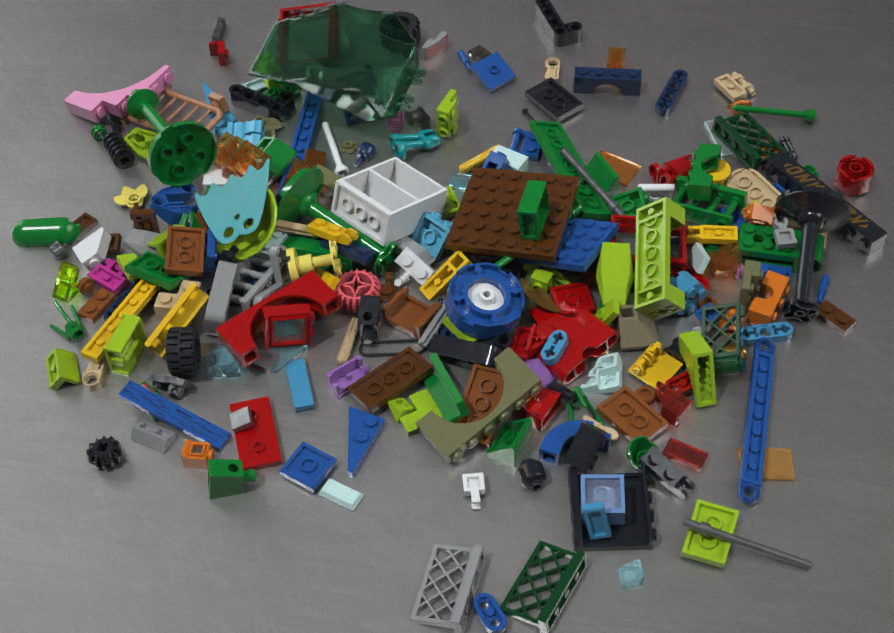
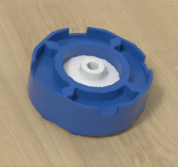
M486 262L468 264L460 268L452 280H450L444 302L448 317L457 329L468 336L478 339L494 338L495 335L498 336L505 332H511L518 323L524 308L525 296L519 280L511 272L508 275L498 269L499 265Z

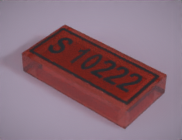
M671 437L662 452L667 459L699 473L709 456V453Z

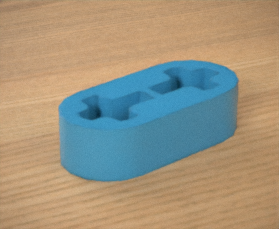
M556 330L549 336L541 351L544 364L551 366L559 362L569 343L567 334L564 331Z

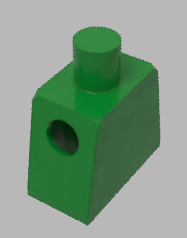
M208 459L207 483L209 500L242 494L244 483L256 482L255 469L243 470L240 459Z

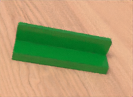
M437 353L429 355L434 372L425 377L423 381L443 418L454 422L468 415L469 412L465 402Z

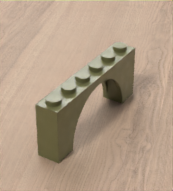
M510 347L494 358L495 368L499 371L504 381V390L499 404L489 415L471 423H454L442 419L431 410L416 422L418 431L449 465L453 461L457 462L461 459L466 450L474 448L484 435L488 436L491 434L496 425L500 422H505L514 410L521 409L531 396L535 397L541 391V379Z

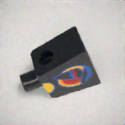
M361 295L357 327L361 342L363 344H371L372 339H377L380 335L383 319L380 296Z

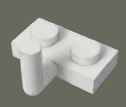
M406 247L395 259V262L405 272L399 279L394 281L395 286L404 285L412 276L418 283L423 285L434 274L435 270L409 247Z

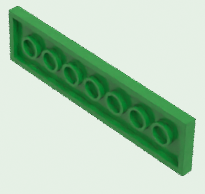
M531 120L528 126L555 174L580 177V185L573 204L574 207L578 204L583 207V210L578 213L580 218L611 220V214L613 213L608 209V205L561 154V150L566 148L583 168H586L561 123Z

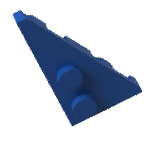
M351 406L349 407L347 472L349 477L353 478L385 425V419Z

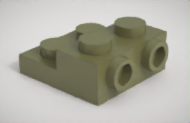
M745 261L739 302L745 306V310L746 307H750L755 295L760 294L761 283H758V281L762 282L764 270H760L761 262Z

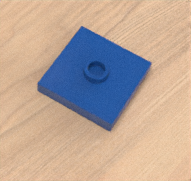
M498 52L472 64L470 67L489 93L516 78L515 73Z
M302 442L279 470V473L286 479L314 493L335 467L337 459Z

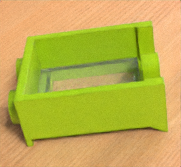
M123 313V319L119 322L107 345L103 347V351L111 373L129 377L146 347L144 343L147 341V336L141 317Z

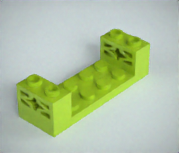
M667 197L636 209L634 310L654 321L685 310V292L670 284V233L672 230L685 226V209Z

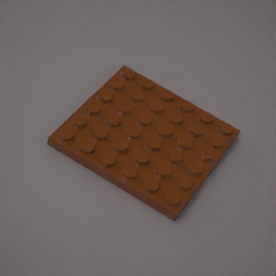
M474 167L446 239L445 248L447 250L555 262L580 185V177ZM528 180L547 181L550 210L539 241L521 239L517 210Z

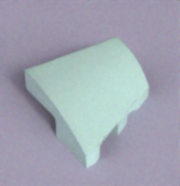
M618 352L604 355L597 359L595 367L588 374L590 377L586 385L581 384L580 386L583 392L597 394L612 393L622 388L624 362Z

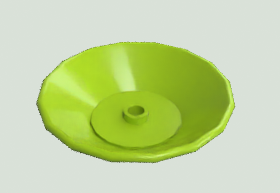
M268 187L262 217L257 229L250 234L239 235L228 244H222L218 241L215 249L219 254L224 249L230 250L231 246L235 245L239 248L235 257L239 261L247 260L260 253L270 241L277 225L278 207L275 196ZM235 215L234 219L238 220L240 215ZM252 218L245 220L244 228H250L254 220ZM232 227L227 228L224 231V237L232 236L234 229Z

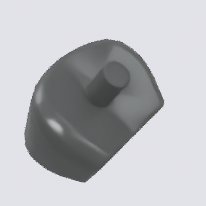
M55 240L49 246V251L57 258L62 259L67 256L65 249L67 245L65 243L61 245L58 240Z

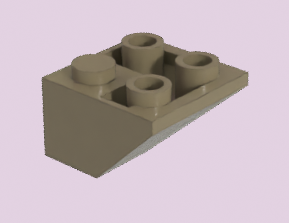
M634 305L619 306L620 315L615 318L616 330L619 332L620 351L647 349L652 343L659 342L654 320L634 310Z

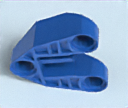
M190 184L162 188L151 197L149 207L150 209H155L156 215L169 225H179L183 213L189 214L191 211L195 213L199 211L198 205H184L193 199L195 186Z

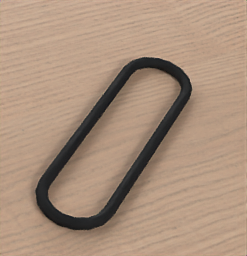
M418 339L379 340V341H372L371 344H376V343L418 342L419 340H418ZM363 343L360 344L359 349H358V350H359V353H360L361 355L367 356V357H371V356H395V355L398 354V353H374V354H366V353H363L362 350H361L362 346L365 345V344H363ZM423 348L422 350L418 351L417 353H418V354H421V353H423V352L425 351V349Z

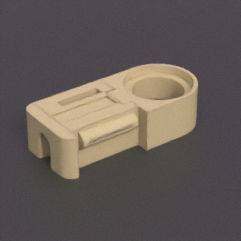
M550 57L545 61L544 81L552 78L559 83L560 60L556 57Z
M105 356L99 363L90 360L88 369L85 370L82 378L83 385L87 391L93 392L102 386L108 367ZM90 379H97L96 383L87 384Z

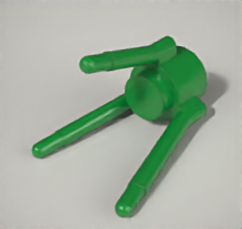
M56 300L53 301L68 323L65 325V332L53 324H50V328L63 335L68 341L70 339L76 341L82 338L86 329L83 327L74 306L70 305V309L76 322L71 321Z
M571 388V390L576 392L577 399L572 403L566 401L569 421L574 420L572 406L576 408L583 406L584 408L588 407L596 420L606 427L582 388Z

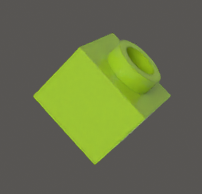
M536 267L530 277V285L533 291L540 286L548 295L549 288L553 287L554 273Z

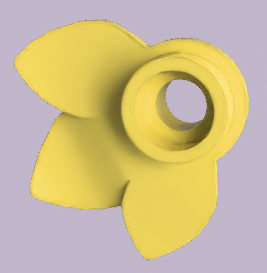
M145 184L140 185L136 190L124 186L121 195L115 196L113 199L116 204L127 206L130 209H133L134 203H139V207L144 204V198L148 195V189Z

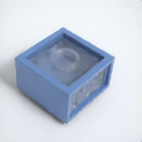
M581 474L582 525H586L582 504L604 502L610 525H625L624 474Z

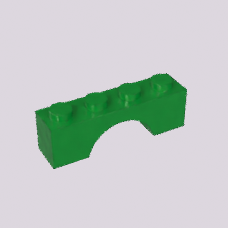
M700 143L698 150H695L694 160L691 162V170L688 173V181L686 180L685 183L688 199L710 201L713 190V176L707 174V172L718 170L721 160V145Z

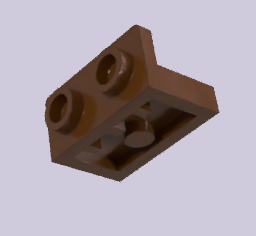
M134 203L133 209L130 210V219L134 222L133 228L160 234L155 209H140L139 203Z

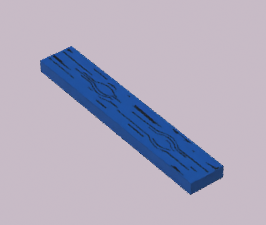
M131 380L118 394L119 398L200 442L210 443L211 447L221 452L231 438L230 432Z

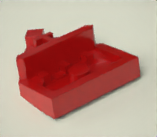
M535 323L532 327H517L511 349L522 361H527L547 342L548 337L538 329Z

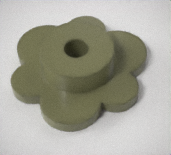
M344 140V142L338 145L341 153L346 152L347 154H353L358 147L355 140Z

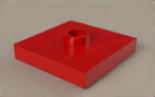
M586 281L549 288L552 301L560 309L559 314L573 317V313L577 308H584L592 314H596V307Z

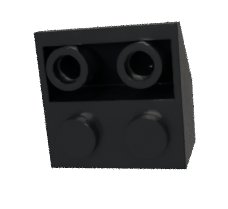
M582 421L564 460L584 473H587L588 469L593 470L598 456L595 455L597 449L602 451L607 437L604 436L606 431L586 421Z

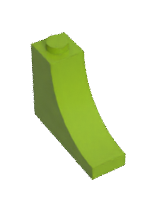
M698 330L678 334L680 353L684 358L690 375L696 407L700 408L717 404L713 350Z

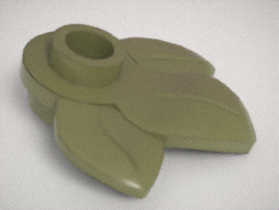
M258 115L251 120H262L265 136L276 137L275 130L283 127L281 122L275 118H265Z

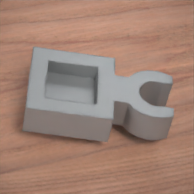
M784 218L783 224H779L777 219H774L773 228L775 230L773 236L777 249L796 247L797 240L793 228H787L788 219Z

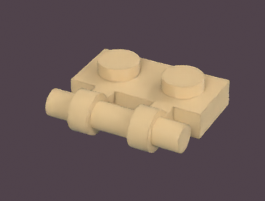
M736 71L731 76L728 73L719 76L713 82L733 103L746 98L748 93L754 96L757 92L750 82L745 81V77Z

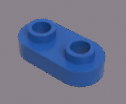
M489 593L478 594L474 598L473 608L488 633H503L507 626V619L495 598ZM486 605L488 608L482 609L481 606ZM493 623H498L499 626L494 627V626H492V624H493Z

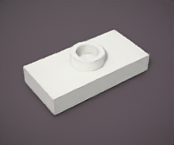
M638 184V187H642L644 193H648L650 201H657L664 197L673 201L674 184Z

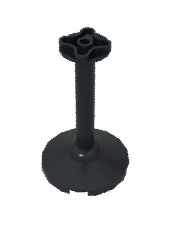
M803 186L801 191L790 193L789 189L776 198L774 213L780 222H783L784 218L788 219L787 227L802 231L794 299L786 300L781 304L782 317L810 323L813 318L820 314L819 306L809 301L817 233H828L842 228L849 222L851 206H848L843 201V196L838 192L823 187Z

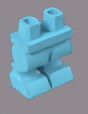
M254 119L250 122H235L234 124L233 122H228L227 127L219 128L220 139H226V141H218L217 148L219 153H228L229 157L246 156L249 149L253 150L265 136L262 120Z

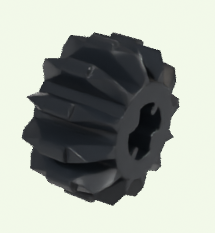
M103 435L100 440L95 438V443H89V449L86 450L89 463L97 470L103 468L106 471L109 466L114 468V463H120V457L123 456L120 443L112 436L106 438Z

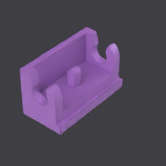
M357 355L326 373L328 388L338 399H341L349 394L347 387L368 374L369 368L367 365L363 366L362 358Z

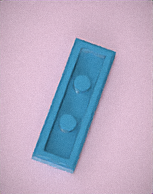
M304 358L285 362L295 412L314 409L315 406Z

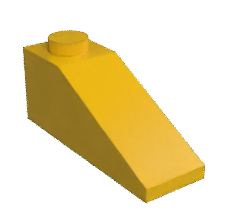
M456 251L419 290L429 301H433L447 293L450 280H452L460 268L473 263L461 251Z

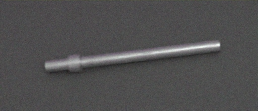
M563 148L561 154L608 205V209L613 214L626 215L620 209L621 206L617 201H613L566 148Z
M688 518L683 520L682 526L696 530L698 534L706 537L710 535L808 570L811 567L812 562L711 527L709 523L703 521L700 523Z

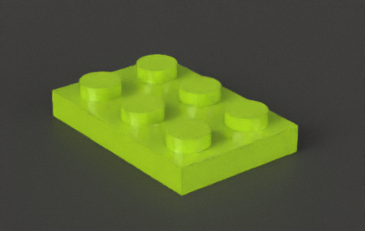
M697 499L691 520L700 523L703 521L711 524V527L734 534L739 510ZM689 528L681 557L724 569L731 543L710 535L706 537L698 534V531Z

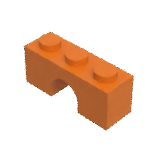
M767 271L761 283L759 296L767 299L754 297L748 309L746 322L754 325L776 322L778 317L777 310H781V304L785 301L783 297H787L791 286L788 285L790 277Z

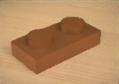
M100 288L77 312L79 318L94 324L117 300L116 294Z

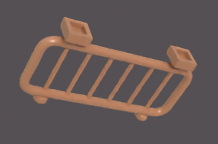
M171 84L158 97L159 101L164 96L173 98L158 112L160 115L176 100L184 102L165 120L167 123L187 104L196 107L181 121H186L199 108L207 112L196 121L197 123H200L211 112L217 114L205 126L209 131L222 120L224 113L230 109L222 95L211 92L208 95L211 103L207 104L171 91L173 89ZM129 113L123 118L118 116L123 124L130 120L153 129L147 120L135 119Z

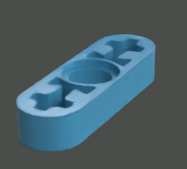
M777 322L741 327V345H754L760 337H764L760 334L762 331L770 334V336L765 338L771 339V342L788 341L792 337L793 326L787 322Z

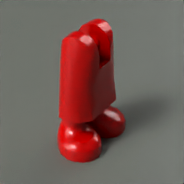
M688 154L664 162L662 167L658 163L651 164L648 172L652 181L655 184H676V179L679 175L688 177L694 156Z

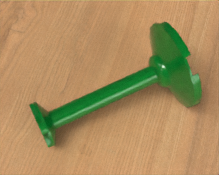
M147 88L134 89L127 100V112L135 119H146L158 134L148 151V164L152 174L163 184L174 187L194 183L192 180L198 178L203 172L206 174L216 159L217 144L212 133L203 124L194 121H180L169 126L157 111L159 107L158 95L153 90Z
M312 166L314 168L309 170L305 167L300 169L290 178L279 194L283 198L278 206L277 221L284 220L299 223L305 217L311 215L315 219L321 218L327 222L338 224L343 228L357 230L359 236L354 242L377 251L374 272L384 275L389 266L399 256L397 242H391L383 247L319 204V196L324 184L323 172L316 166Z

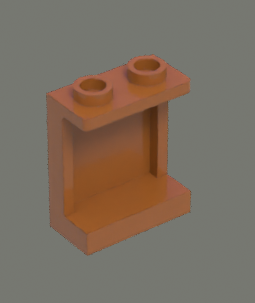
M404 286L383 306V322L419 340L438 310L442 307V304L435 302L432 306H429L410 296L408 288Z

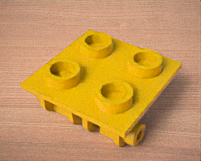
M660 342L652 343L627 370L658 392L664 388L665 382L672 378L684 365L662 351L661 348L663 346Z

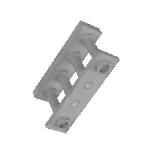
M256 255L247 260H240L237 263L238 270L234 288L248 292L244 297L232 294L230 301L241 304L243 312L253 306L255 296L276 283L271 261L256 257ZM256 265L269 268L265 273L252 270ZM284 267L281 268L282 275L284 273ZM246 276L259 279L254 285L241 282Z

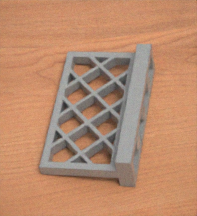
M434 544L410 617L412 623L454 629L455 633L465 632L486 561L483 546L474 545V548ZM439 551L448 552L450 555L440 562L437 559ZM463 554L469 555L468 560L462 564H459L456 558ZM454 561L457 567L446 572L443 566ZM440 568L444 575L433 580L431 578L432 572ZM461 571L463 578L454 583L450 577ZM448 579L451 586L440 591L437 585ZM434 587L438 594L426 599L425 592ZM455 590L457 598L448 603L444 596ZM442 598L445 605L434 611L430 604ZM427 606L432 612L425 617L418 616L419 611ZM449 609L451 612L450 620H440L438 615Z

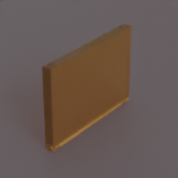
M603 150L599 152L619 175L620 185L624 187L630 184L641 169L640 165Z
M736 448L738 473L740 472L742 448ZM765 448L762 481H795L791 449Z

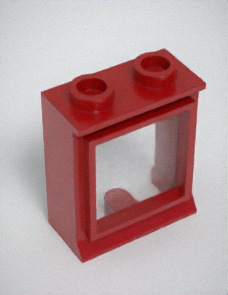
M309 303L262 307L264 322H262L264 332L262 341L265 350L271 347L308 344L311 346V338H314L312 322H315L314 311L310 310Z

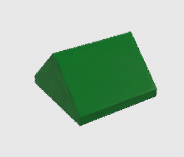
M599 152L595 153L585 170L609 196L621 194L619 175Z
M528 417L503 423L485 454L515 467L532 437V419Z

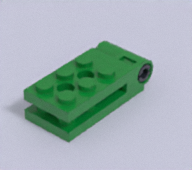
M741 222L735 264L739 265L742 262L743 266H745L746 260L757 261L765 264L792 267V272L797 273L802 231L794 230L797 240L796 247L777 249L773 236L775 230L773 227ZM817 233L813 273L820 271L823 264L824 237L820 233Z

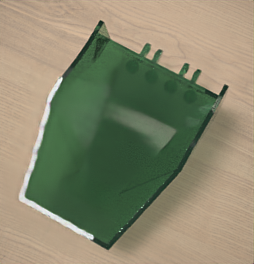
M345 2L328 4V8L322 10L316 8L313 13L307 15L301 13L300 17L295 19L289 17L275 22L248 74L309 93L366 121L396 118L399 110L402 112L410 111L411 106L409 104L413 103L415 99L412 95L407 94V91L411 84L415 86L422 84L421 77L426 76V70L418 68L417 41L395 11L366 10L347 5Z

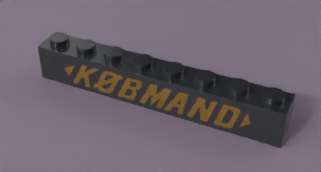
M782 150L766 159L764 172L786 190L790 189V193L803 190V186H816L832 190ZM843 198V201L848 206H851V215L849 222L842 228L837 229V231L869 256L884 246L888 233Z

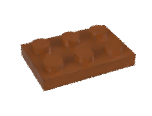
M168 226L164 274L203 277L204 228Z
M626 385L596 407V411L630 442L637 436H646L650 441L668 428L669 425L666 419Z

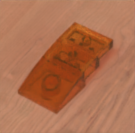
M226 131L216 141L217 154L213 165L229 175L233 174L235 177L241 178L245 175L249 165H252L256 170H260L268 158L271 160L272 158L248 140L244 141L237 135L234 137Z

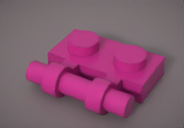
M107 258L105 260L106 266L99 263L87 274V277L92 278L98 286L117 294L128 284L127 277L115 259Z

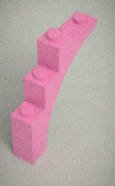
M164 65L148 78L132 86L105 93H84L75 90L64 102L70 113L95 123H99L108 113L123 118L128 113L126 108L127 100L134 89L147 88L159 95L175 77L170 66Z

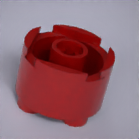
M847 155L839 161L834 184L845 196L853 197L854 195H861L869 191L874 175V165L868 158L862 157L861 159L857 158V155Z

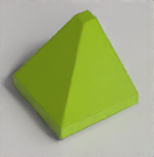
M403 397L388 401L389 408L397 423L400 422V417L415 411V408Z

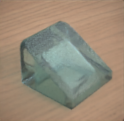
M640 559L617 568L622 589L644 586L645 577Z

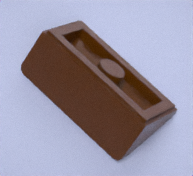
M307 148L303 168L305 167L309 170L317 164L325 167L327 153Z

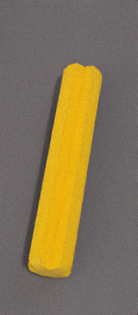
M496 144L459 165V171L462 174H466L473 170L474 167L484 164L490 151H493L500 144Z

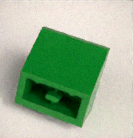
M264 136L245 158V162L248 166L252 165L255 169L260 170L269 158V177L279 178L298 153L278 138Z

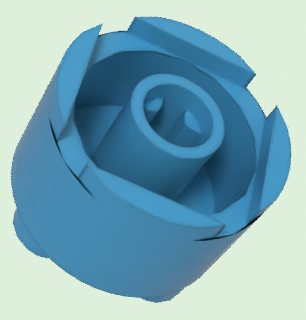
M687 271L678 272L679 276L676 278L672 276L670 278L671 285L685 292V310L676 314L692 315L697 310L699 301L706 297L707 290Z

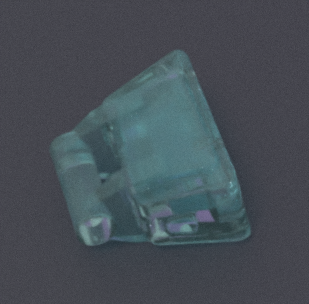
M222 344L203 358L209 378H235L242 376L237 360Z

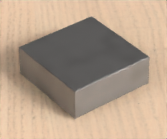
M248 406L229 413L231 428L234 433L253 426L251 409Z

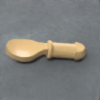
M589 415L582 417V420L593 421L594 426L612 434L611 442L618 440L619 435L615 429L603 426L601 422L599 423Z

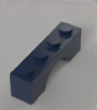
M575 67L573 93L590 94L595 87L609 84L619 88L623 95L640 96L642 70Z

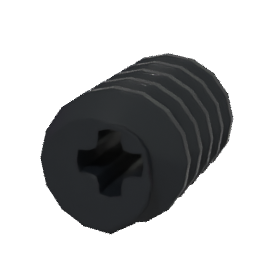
M116 131L108 133L104 137L102 144L113 164L118 168H126L132 165L135 156L122 135Z

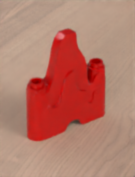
M536 306L529 311L530 318L548 338L556 330H562L567 334L569 343L557 364L551 366L544 364L541 357L544 345L533 355L535 359L539 358L549 372L564 385H568L585 371L584 362L589 357H601L619 338V332L584 308H577L573 313V317H566L541 306Z

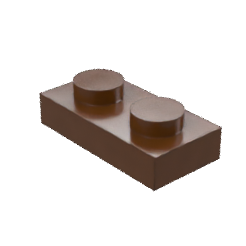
M825 300L819 305L820 314L817 318L844 336L856 326L857 320L829 301Z

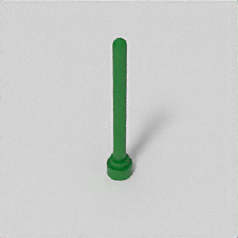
M733 105L732 110L735 112L747 111L748 113L803 118V120L814 123L816 117V109L809 108L804 111L744 105Z

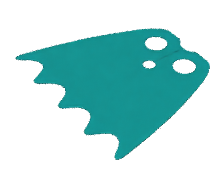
M269 158L260 170H256L252 165H249L243 177L237 178L231 174L224 186L221 187L212 183L206 195L194 194L205 222L216 239L222 244H228L239 235H247L257 229L262 217L267 194ZM239 214V219L235 220V215ZM252 218L254 220L253 225L250 228H244L245 220ZM232 227L234 229L232 236L224 237V231Z

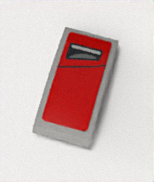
M441 31L435 40L429 38L421 47L423 61L435 57L448 46V32Z

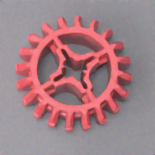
M358 268L356 271H352L350 269L349 272L343 271L342 275L337 277L340 281L334 292L338 295L341 311L346 309L347 313L353 311L356 314L359 311L361 295L380 296L379 293L382 290L381 282L378 280L377 275H373L372 271L367 272L366 269L360 271Z

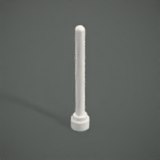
M323 122L322 127L336 164L335 173L342 178L349 176L348 167L342 163L328 122Z

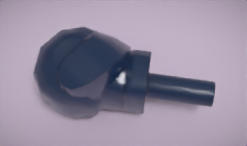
M363 142L357 147L356 156L358 160L354 166L358 168L362 161L367 162L376 153V148L373 144Z

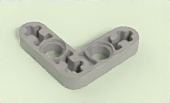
M273 245L270 248L269 257L276 283L255 296L253 305L292 283L287 264L289 256L286 257L287 248L284 245ZM282 267H284L283 275L281 274Z

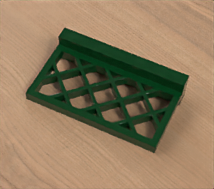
M747 111L727 118H723L721 115L715 117L711 131L748 168L758 171L759 166L764 165L767 158L776 154L770 152L771 149L778 152L782 150L788 155V152ZM745 118L748 122H743L739 120ZM738 126L746 127V128H748V130L740 129V128H737V127H738ZM750 129H754V130H757L759 133L753 132V131H749V130H750ZM748 136L758 138V140L749 139ZM760 139L767 140L769 143L762 142ZM758 147L768 148V151L758 149Z
M540 540L502 602L500 608L503 613L538 627L541 633H550L588 566L586 553L579 550L574 553ZM542 549L548 550L552 554L542 559L539 557ZM564 557L571 559L568 564L559 566L557 561ZM555 561L556 568L544 570L543 564ZM540 566L542 572L530 576V569ZM560 574L559 581L549 583L548 576ZM545 578L547 585L534 588L532 581ZM530 582L532 590L520 593L519 587ZM549 590L551 594L549 598L539 601L537 594ZM534 595L537 602L524 606L522 599ZM520 600L522 607L514 610L507 608L511 602ZM535 608L540 609L537 619L528 616L526 611Z

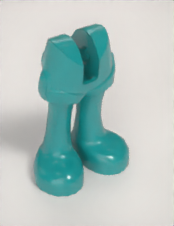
M435 129L419 130L418 133L414 134L394 133L389 135L390 148L395 150V156L402 161L405 160L406 152L411 149L423 148L424 150H429L441 144V139Z

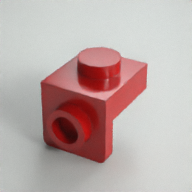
M225 41L209 42L210 55L218 56L220 66H226L227 59H229V50L226 49Z

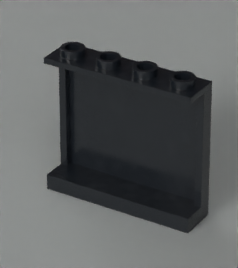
M641 465L640 473H605L624 474L625 525H610L612 537L590 540L587 526L582 525L581 474H577L576 467H568V489L574 552H577V550L582 552L652 550L653 541H656L657 534L656 528H652L651 523L654 522V510L650 509L649 504H652V493L647 490V486H650L649 473H645V465Z

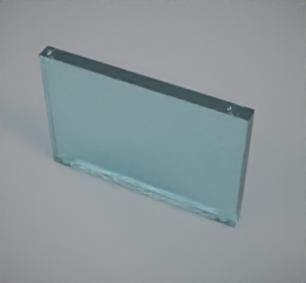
M262 346L258 349L260 359L253 363L276 374L306 351L307 346L270 347L266 350Z

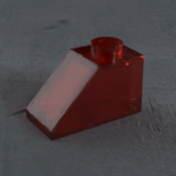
M658 381L656 383L655 399L659 414L669 422V425L678 428L691 413L693 401Z

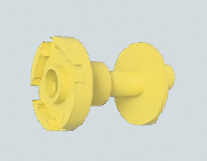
M329 240L330 254L312 257L311 254L298 256L294 247L286 249V257L290 256L287 264L292 282L311 270L315 272V268L333 265L336 277L342 275L341 260L337 258L338 247L336 240Z

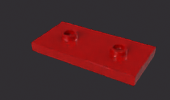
M269 396L229 404L231 413L247 406L251 409L253 426L234 433L238 456L242 461L243 470H258L281 465L282 459Z

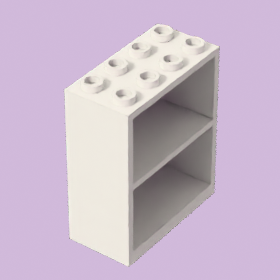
M393 157L336 180L331 212L384 247L391 242L412 234L423 212L431 213L435 211L443 215L448 189L397 157Z

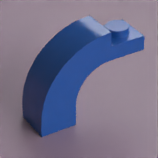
M572 420L554 427L548 432L541 443L539 461L559 466L563 454L570 448L582 421L594 425V422ZM605 432L604 436L607 437L602 451H609L612 434Z

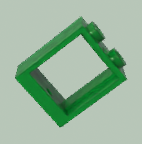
M528 180L517 210L521 239L540 240L550 210L547 181Z

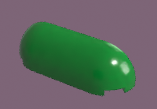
M66 217L23 219L17 221V224L12 227L11 237L14 244L19 247L50 246L55 240H58L61 245L64 243L67 245L80 237L82 226L79 223L75 224L68 221L69 218Z

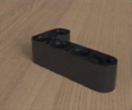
M550 0L535 1V16L554 46L563 47L579 43L582 40V24L580 22L574 21L564 24Z
M234 84L229 87L231 104L254 115L275 118L282 123L295 111L294 94L290 91L281 92L274 99L240 84Z
M433 334L427 353L433 354L436 352L440 358L472 365L476 363L495 368L494 358L502 353L503 350L487 344Z

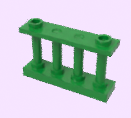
M679 175L676 179L677 194L673 201L685 209L686 221L701 225L733 226V216L731 215L736 208L743 209L747 206V191L713 183L711 203L707 209L697 207L701 200H692L690 205L680 203L684 195L688 196V192L685 191L686 180L688 181V177ZM718 204L728 206L724 214L714 212Z

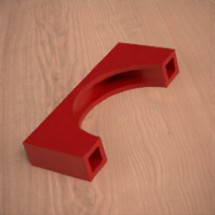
M311 270L215 329L222 345L245 368L260 359L254 338L257 329L264 321L262 307L309 303L310 310L316 311L326 318L341 308L338 295Z

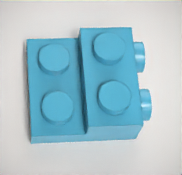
M435 211L431 213L423 212L411 239L426 248L436 260L435 262H438L445 249V242L453 223L448 220L443 221L441 219L442 215Z

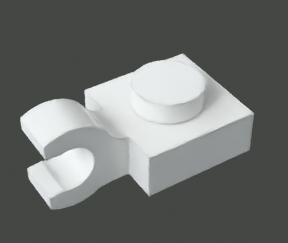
M483 472L462 474L464 496H471L472 510H481L480 495L485 494Z

